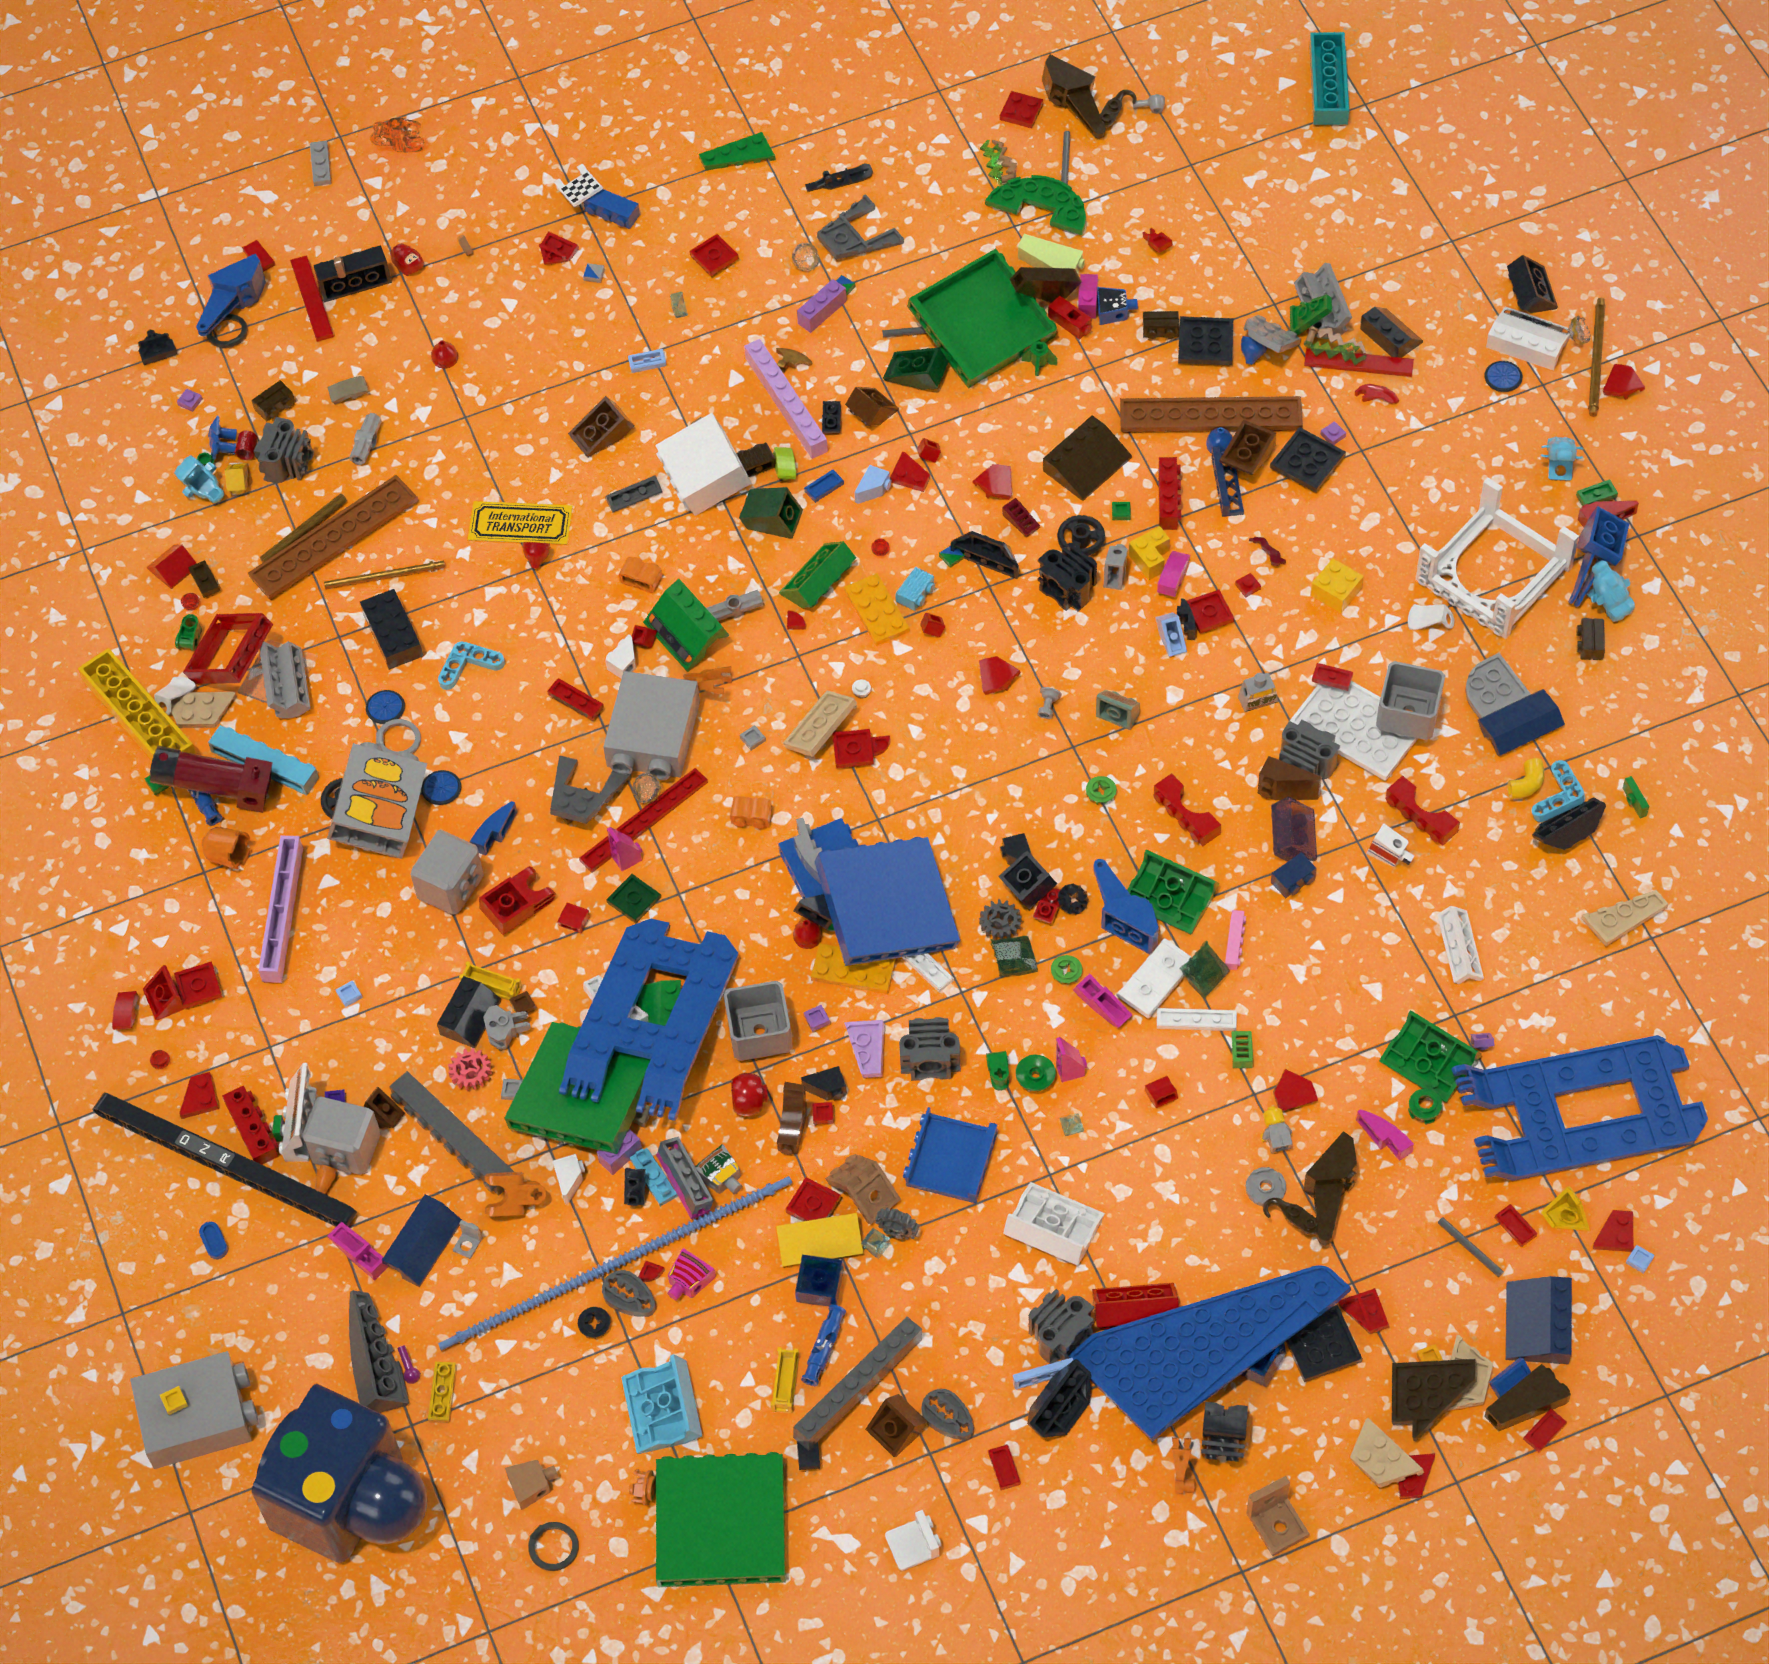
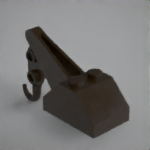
M1050 54L1045 61L1042 75V83L1049 101L1063 108L1069 107L1095 138L1100 139L1104 137L1105 127L1111 126L1121 111L1123 97L1130 95L1133 98L1132 103L1135 104L1137 101L1135 93L1131 90H1121L1106 103L1102 112L1099 113L1092 96L1096 76Z
M1343 1131L1306 1172L1303 1191L1314 1198L1316 1218L1301 1206L1285 1202L1280 1198L1268 1199L1263 1205L1264 1214L1270 1218L1269 1206L1277 1205L1281 1208L1286 1219L1306 1234L1317 1235L1318 1242L1322 1245L1330 1244L1341 1196L1346 1190L1349 1192L1356 1183L1354 1179L1357 1175V1160L1353 1137Z

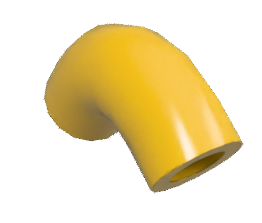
M1533 758L1525 761V777L1519 780L1508 781L1507 789L1510 799L1529 797L1540 789L1544 781V766L1541 759Z

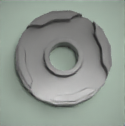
M1261 1167L1253 1170L1247 1178L1245 1184L1246 1194L1253 1203L1263 1207L1264 1203L1270 1198H1284L1286 1181L1280 1172L1274 1171L1270 1167ZM1268 1183L1272 1188L1270 1190H1263L1260 1185Z

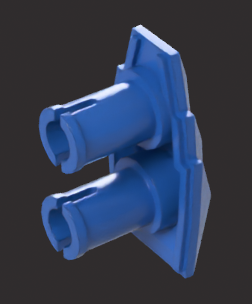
M218 415L208 432L213 460L216 459V454L219 452L235 455L236 443L220 442L219 438L235 440L237 429L222 428L219 425L220 417Z

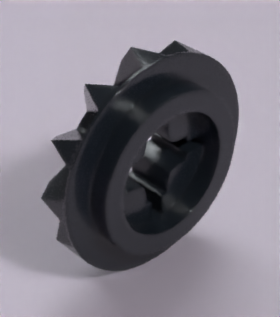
M1068 884L1059 891L1058 903L1066 913L1079 914L1087 907L1089 900L1087 898V891H1084L1081 885ZM1075 893H1077L1076 899L1078 900V902L1075 901L1070 905L1071 897H1069V895L1072 896Z
M590 1307L579 1315L577 1324L580 1333L584 1334L587 1338L593 1337L596 1339L599 1336H604L606 1331L609 1330L611 1320L609 1314L604 1309ZM593 1316H595V1319L598 1322L595 1329H593L592 1325L589 1324L592 1323Z

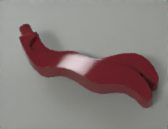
M1249 538V541L1259 543L1262 550L1270 555L1271 565L1280 566V564H1286V559L1281 558L1280 552L1271 547L1266 538Z

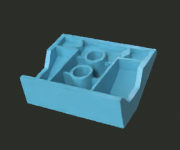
M672 1354L667 1363L655 1368H640L621 1377L636 1452L638 1454L686 1444L702 1437L687 1361Z

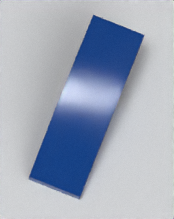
M511 801L502 806L477 829L470 843L477 846L478 853L486 856L494 840L502 842L517 814L515 802Z

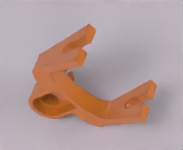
M731 666L707 669L700 673H686L683 675V679L697 681L698 689L724 695V688L715 687L714 684L732 683V676L722 675V673H731L732 670Z
M1172 1437V1453L1176 1471L1175 1493H1194L1195 1479H1184L1192 1449H1189L1191 1438H1184V1448L1180 1449L1179 1438Z

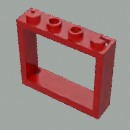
M263 613L216 614L183 673L195 684L240 683L271 630L273 623ZM248 629L225 669H206L228 630Z

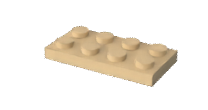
M827 690L783 742L785 748L813 757L856 706L855 698Z

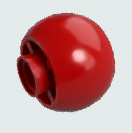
M741 1073L732 1078L733 1111L741 1116H753L763 1110V1102H768L767 1085L762 1084L761 1078L753 1073Z

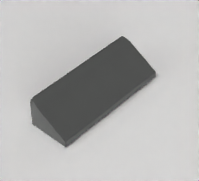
M655 475L605 496V500L613 513L663 491Z

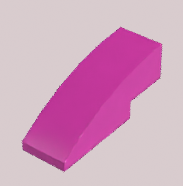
M1172 551L1157 585L1158 593L1176 596L1191 555Z
M1091 974L1087 975L1073 989L1090 1008L1117 1028L1132 1016L1106 986L1102 987Z
M1362 1109L1357 1111L1356 1121L1380 1150L1387 1146L1399 1161L1413 1152L1414 1143L1396 1126Z
M343 1222L327 1235L353 1263L373 1280H376L389 1267L382 1263V1255L371 1248L366 1240Z

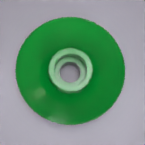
M1042 1055L1026 1056L1016 1067L1018 1083L1030 1091L1044 1090L1055 1079L1056 1070L1054 1064L1050 1059ZM1037 1074L1039 1077L1035 1078L1032 1075Z

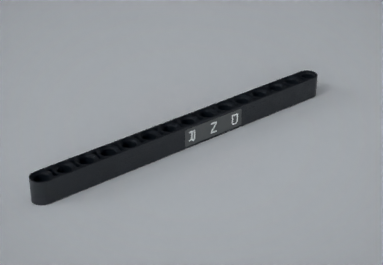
M104 1092L92 1109L95 1114L335 1227L341 1222L349 1227L357 1214L354 1208L109 1093Z

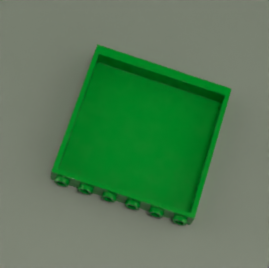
M996 248L910 297L908 300V309L935 345L940 347L946 359L967 388L1021 358L1022 354L1033 343L1039 341L1046 343L1055 338L1057 332L1055 322L1048 318L1045 309L1039 306L1036 298L1015 291L1010 278L1016 272L1012 266L1008 265L1004 255L999 253Z
M552 1022L504 1117L507 1126L511 1130L617 1154L637 1113L636 1107L640 1099L645 1072L651 1059L614 1051L608 1065L602 1096L598 1103L591 1100L594 1089H589L585 1100L580 1099L581 1091L577 1098L572 1097V1091L575 1087L570 1084L566 1095L559 1094L568 1054L581 1026L574 1027L563 1022Z
M768 1452L766 1455L747 1453L741 1456L736 1454H726L724 1456L708 1454L703 1457L686 1455L682 1458L664 1456L661 1459H656V1583L658 1588L786 1583L783 1454L777 1452Z

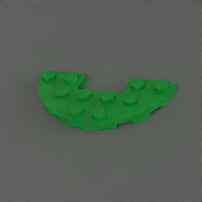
M1031 175L1030 178L1021 179V177L1010 179L1001 187L997 186L985 200V205L1018 215L1024 203L1054 212L1050 219V226L1083 235L1085 229L1086 213L1082 199L1072 191L1069 185L1052 177Z

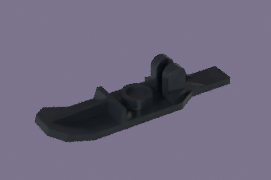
M866 163L848 170L845 168L844 171L833 174L826 170L822 173L823 177L821 179L805 184L807 192L822 188L832 190L862 182L872 176L873 170L871 165Z

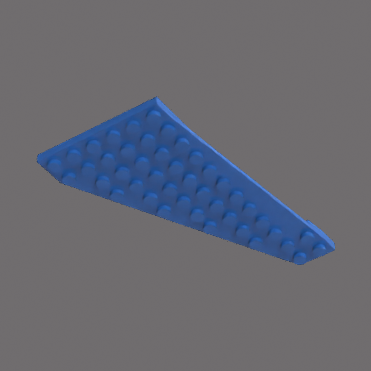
M1316 1265L1094 1333L1069 1354L1068 1357L1080 1361L1091 1372L1090 1380L1153 1442L1168 1427L1337 1304L1351 1291V1287L1331 1268Z

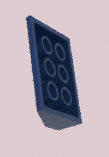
M1548 1276L1508 1281L1506 1283L1505 1360L1516 1361L1520 1357L1524 1358L1526 1362L1569 1364L1572 1340V1278Z

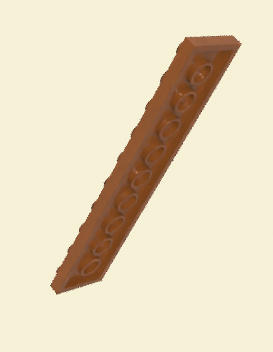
M1301 396L1120 398L1121 432L1212 431L1219 427L1228 431H1236L1243 420L1268 430H1297L1299 427H1303Z
M395 475L248 572V575L271 600L418 502V497Z

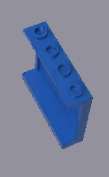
M842 818L812 829V835H809L811 840L814 839L816 848L821 847L822 851H834L843 847L855 848L859 846L857 840L851 837L850 826L848 823L845 824ZM794 837L778 843L779 854L802 899L824 894L821 884L810 875L798 857L794 847Z
M928 1107L926 1114L922 1113L920 1119L921 1130L915 1134L914 1143L916 1145L914 1149L911 1148L909 1153V1167L905 1166L903 1172L906 1186L976 1204L998 1134V1124L990 1122L989 1127H984L932 1114L931 1108Z

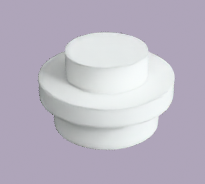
M857 680L852 685V691L857 697L864 698L870 693L871 685L866 680Z

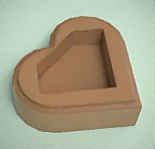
M465 235L458 236L457 240L467 256L472 254L473 251Z
M342 256L335 257L334 264L338 277L344 278L346 274Z

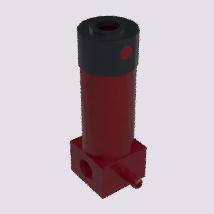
M158 745L152 758L150 782L236 799V808L263 813L271 782L273 762L246 757L245 764H240Z

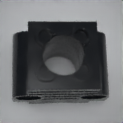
M1069 542L1067 548L1064 547L1062 549V553L1051 549L1037 559V562L1040 563V577L1037 578V581L1040 582L1039 591L1057 601L1059 606L1065 611L1072 607L1079 612L1087 605L1092 585L1095 586L1097 584V563L1092 557H1088L1078 546H1074Z
M1205 1402L1202 1437H1208V1440H1202V1446H1207V1449H1201V1454H1205V1459L1217 1460L1218 1456H1227L1226 1461L1239 1462V1458H1244V1453L1238 1452L1239 1449H1245V1444H1239V1441H1245L1248 1406L1235 1405L1230 1406L1227 1410L1218 1403Z

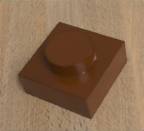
M527 991L509 999L515 1012L525 1011L528 1014L536 1010V1006Z

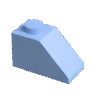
M869 465L854 492L855 503L859 504L883 496L884 492L889 490L892 483L890 472Z
M1172 612L1155 617L1159 635L1168 656L1187 652L1179 616Z

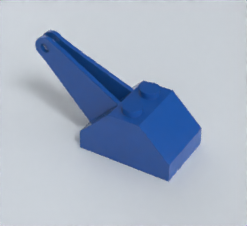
M256 254L208 275L212 293L196 325L200 336L209 335L234 308L243 309L258 302L266 281L260 260Z
M1599 506L1596 507L1589 517L1577 544V548L1584 552L1585 556L1568 601L1570 604L1575 601L1574 606L1576 607L1580 605L1593 583L1594 574L1591 570L1582 586L1593 558L1597 559L1596 563L1603 560L1610 566H1616L1622 559L1630 523Z
M1103 859L1095 860L1093 871L1104 902L1101 928L1151 955L1158 947L1159 930L1152 904L1145 898H1140L1136 895L1131 896L1107 862Z

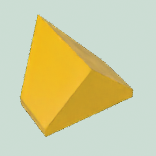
M1570 1186L1541 1211V1214L1552 1228L1590 1231L1582 1202Z

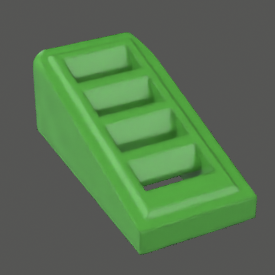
M1231 1031L1232 1068H1252V1032ZM1236 1037H1247V1039H1236ZM1236 1043H1248V1045H1236ZM1236 1049H1248V1051H1237Z

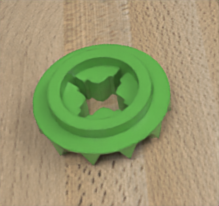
M1094 777L1086 785V795H1088L1090 801L1093 800L1097 804L1099 802L1106 804L1107 801H1112L1116 795V785L1108 777ZM1099 785L1100 788L1104 790V795H1102L1100 792H1097Z
M1063 955L1053 961L1051 973L1054 980H1058L1060 984L1067 983L1069 985L1071 982H1077L1078 978L1081 977L1082 965L1077 958ZM1070 965V972L1063 975V969Z

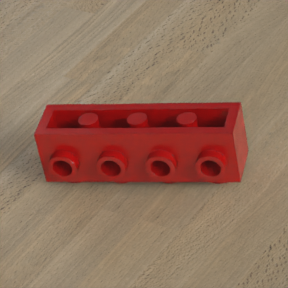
M1159 457L1158 462L1159 526L1163 530H1177L1178 520H1181V509H1178V505H1181V494H1178V490H1181V479H1177V475H1181V464H1177V457Z
M243 1085L222 1095L225 1105L253 1161L263 1165L277 1158L276 1150L279 1149L275 1138L270 1139L268 1134L271 1133L267 1122L262 1123L260 1118L263 1117L259 1106L254 1107L252 1102H255V1098L251 1090L247 1092Z

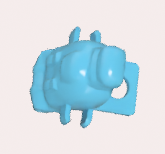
M1555 436L1548 438L1547 445L1541 446V448H1547L1548 455H1540L1541 457L1549 458L1548 478L1552 480H1571L1573 461L1583 458V456H1577V449L1583 450L1584 448L1576 447L1575 441L1568 437ZM1559 465L1564 466L1566 469V473L1563 476H1558L1555 473V469Z
M189 455L177 466L174 474L186 486L182 493L188 498L195 494L202 499H209L212 503L216 504L224 497L225 493L219 487L218 479L213 474L216 470V466L213 463L208 462L204 466L192 455Z
M1606 561L1597 562L1592 567L1594 588L1588 591L1586 595L1591 598L1592 603L1603 604L1607 616L1613 622L1622 620L1626 615L1631 614L1635 608V603L1627 590V587L1630 586L1629 578L1624 579L1623 576L1612 570Z

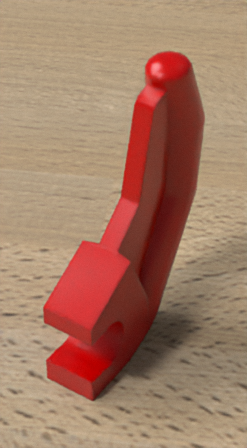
M1370 383L1357 388L1354 394L1356 397L1364 394L1362 396L1363 402L1379 398L1391 404L1399 402L1395 392L1387 387Z

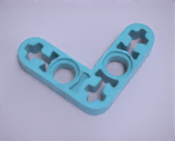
M463 641L457 642L453 646L438 676L439 685L444 690L454 688L466 663L494 671L501 670L505 665L502 653ZM477 653L484 654L481 659H476L474 656ZM452 663L459 664V667L456 669H452L449 666Z
M1558 760L1551 765L1553 777L1562 792L1533 805L1531 811L1534 819L1538 822L1553 818L1585 801L1584 790L1566 761ZM1561 768L1564 771V774L1562 775L1558 769ZM1567 780L1573 781L1571 785L1563 784ZM1575 790V792H1576V794L1578 795V797H1575V796L1573 795L1572 791ZM1557 801L1564 802L1559 807L1554 806V803Z

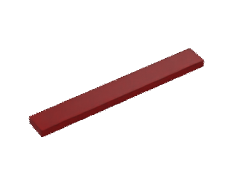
M694 768L660 794L656 800L646 805L615 830L631 837L634 841L708 783V779ZM608 836L579 857V861L591 873L612 858Z

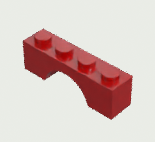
M1172 773L1154 785V799L1158 803H1162L1167 813L1178 820L1181 828L1186 829L1195 842H1199L1203 847L1221 834V824L1210 812L1195 813L1183 806L1181 799L1184 796V785Z
M1402 775L1387 789L1385 797L1387 803L1397 808L1405 818L1413 821L1418 829L1424 830L1429 834L1433 841L1440 843L1442 846L1445 845L1458 833L1460 821L1446 810L1431 813L1421 809L1415 801L1417 787Z

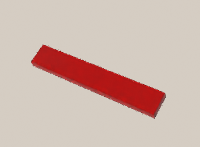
M307 255L291 259L290 262L316 341L319 342L333 338V332Z
M1306 348L1304 366L1412 377L1414 359Z

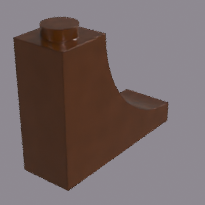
M785 1082L783 1087V1109L777 1149L786 1155L798 1154L808 1113L805 1085Z

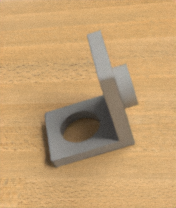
M461 1220L459 1224L462 1234L454 1246L453 1252L471 1259L482 1240V1236L478 1226ZM463 1242H471L472 1248L469 1251H463L460 1248Z

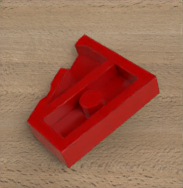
M902 451L890 476V480L894 484L924 492L930 480V474L906 452Z
M207 1072L190 1077L179 1113L181 1119L218 1110L219 1107L211 1073Z
M1612 1210L1593 1243V1249L1632 1252L1634 1249L1633 1211Z
M1376 1288L1347 1297L1338 1302L1339 1307L1369 1334L1390 1328Z
M1435 1453L1409 1455L1423 1468L1424 1473L1419 1476L1416 1473L1405 1477V1480L1397 1482L1400 1500L1421 1498L1435 1459Z

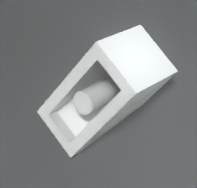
M576 1154L553 1160L565 1204H568L583 1181L582 1172H585L582 1160L578 1161Z

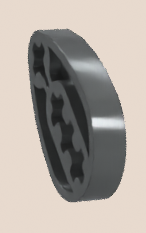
M618 1270L605 1278L602 1285V1293L608 1306L621 1313L636 1317H649L654 1314L656 1305L652 1293L646 1284L635 1274L626 1270ZM615 1282H617V1285L620 1289L625 1287L626 1292L628 1294H631L633 1292L634 1297H629L627 1299L626 1293L621 1292L619 1294L618 1289L615 1286H613L612 1288L610 1287V1283L614 1284ZM648 1303H650V1309H643L642 1304L647 1305Z
M936 1389L925 1396L921 1409L922 1416L928 1421L927 1425L942 1435L953 1439L968 1440L973 1436L974 1427L969 1411L955 1393L947 1389ZM937 1399L939 1407L945 1406L947 1414L953 1413V1419H945V1413L942 1411L938 1413V1408L935 1404L930 1406V1400L935 1401ZM967 1426L968 1432L963 1431L961 1433L960 1427L965 1428Z

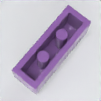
M832 279L797 310L798 324L808 332H813L847 301L846 288Z

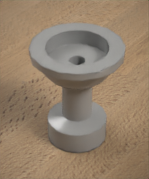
M1042 687L1040 693L1045 702L1044 706L1039 708L1037 715L1044 719H1051L1053 716V711L1051 710L1052 702L1061 698L1062 693L1051 687Z

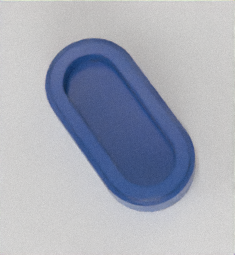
M215 1222L204 1223L199 1229V1234L207 1253L212 1259H222L226 1256L228 1247L219 1226Z

